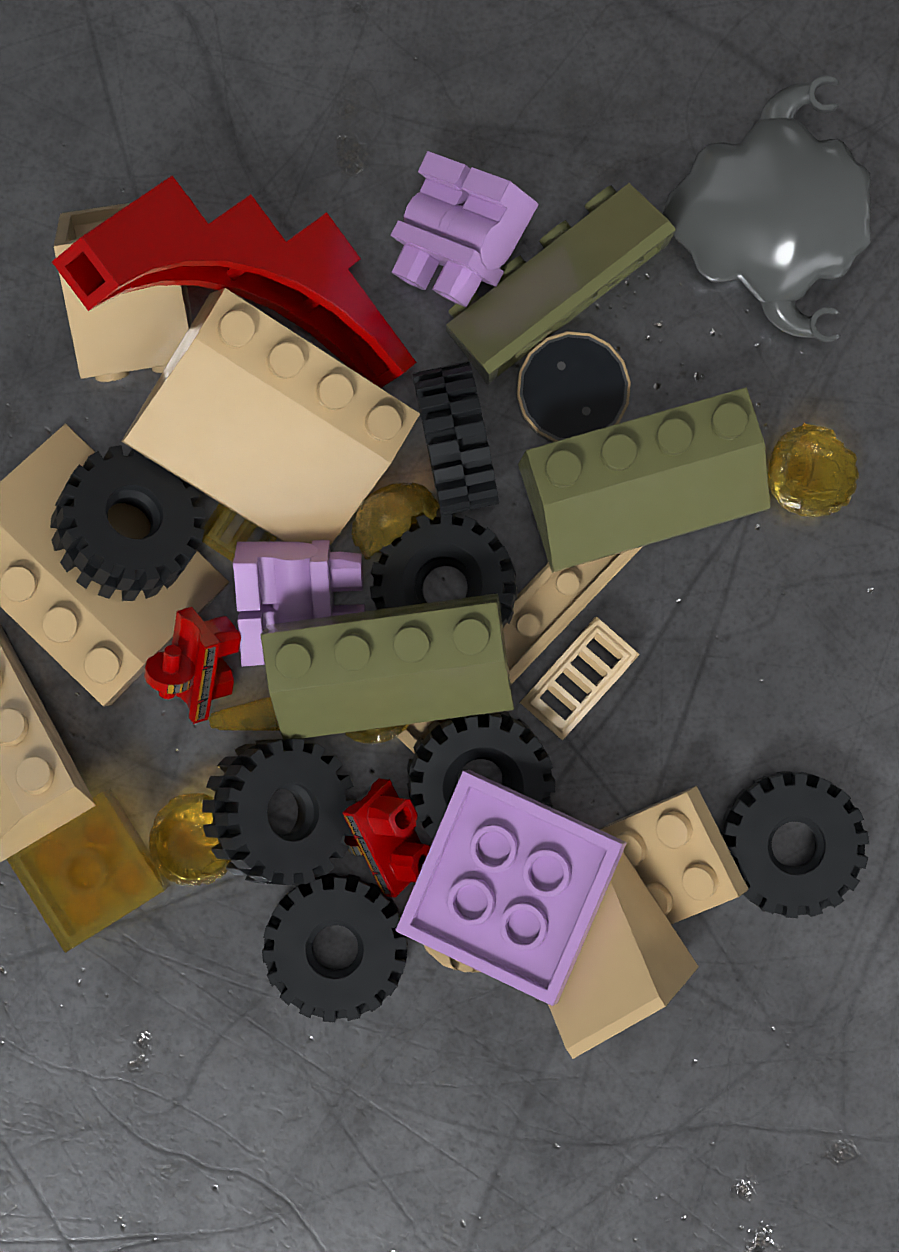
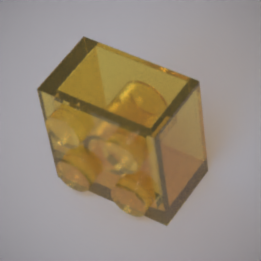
M111 789L93 797L96 806L7 858L10 866L65 953L171 886Z

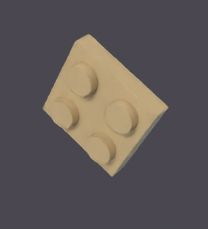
M697 786L599 829L627 842L623 852L671 924L738 898L749 890Z

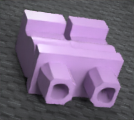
M427 151L418 170L426 179L420 192L412 197L408 203L404 214V222L398 220L390 235L404 245L392 273L409 285L426 290L438 264L444 266L432 290L454 303L467 307L481 281L497 287L504 273L499 267L505 264L511 256L539 204L509 180L473 167L470 169L465 164Z
M312 540V544L306 542H237L233 569L237 611H239L238 629L241 635L240 653L242 667L265 665L260 634L267 625L366 612L365 604L334 605L333 593L363 590L362 554L331 552L330 540Z

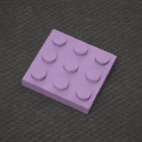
M464 770L395 931L554 1006L561 997L627 842L471 770Z

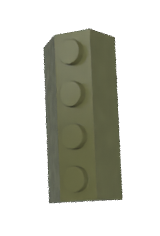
M630 183L618 192L612 185L603 189L585 204L584 207L590 214L573 227L566 220L558 224L539 240L544 249L528 262H525L520 255L501 269L504 273L497 287H494L482 297L475 292L467 307L456 303L448 311L453 320L446 324L447 333L487 384L499 377L543 340L557 332L668 246L676 231L675 227Z
M747 387L528 449L518 463L552 573L763 512L771 508L765 442Z
M498 593L267 625L260 634L269 694L283 741L286 739L309 738L514 710Z

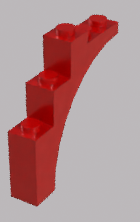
M172 175L84 234L52 261L53 265L88 311L120 294L153 286L195 285L215 290L226 288L236 295L276 311L303 328L338 357L345 366L379 388L384 387L417 363L348 270L361 258L327 212L291 239L285 241L270 218L250 194L208 224L191 198Z

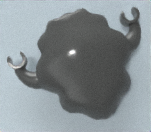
M825 75L818 77L812 83L793 84L772 96L763 107L760 120L748 131L740 143L720 142L711 143L704 147L697 154L690 173L668 195L663 215L676 229L673 237L691 254L698 272L711 282L742 281L746 288L761 302L764 314L774 326L793 336L815 337L821 342L828 343L835 341L841 335H822L816 327L817 319L824 314L837 315L841 313L835 308L825 307L816 311L813 316H806L799 311L795 301L803 298L818 279L834 280L843 277L850 269L855 257L869 246L871 242L870 172L855 160L850 149L843 141L838 139L819 141L802 123L794 120L797 111L806 104H810L814 110L824 114L831 113L839 107V104L836 103L821 104L815 98V91L818 87L839 84V81L833 76Z

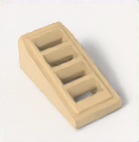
M594 617L519 703L563 740L640 654L598 617ZM593 638L618 659L611 668L586 647ZM577 655L602 676L596 685L570 664ZM562 672L587 693L581 702L577 701L555 681ZM546 690L550 691L572 711L565 720L540 699Z

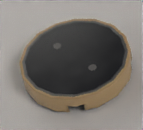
M567 331L546 338L529 352L518 374L516 397L523 418L537 435L556 442L619 424L629 405L631 381L624 360L609 343L590 333Z

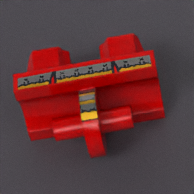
M193 607L178 610L176 612L172 645L165 647L164 651L157 652L154 656L148 658L144 673L145 680L153 689L159 691L160 697L172 699L177 696L187 703L190 710L189 718L193 724L208 720L211 701L232 694L234 677L231 668L222 657L239 652L241 635L227 616L203 621Z
M377 779L363 799L349 806L343 812L354 835L345 836L344 842L349 847L350 854L355 856L364 855L381 892L387 897L396 898L411 882L416 883L431 846L421 844L414 830L418 814L411 800L399 798L390 779Z

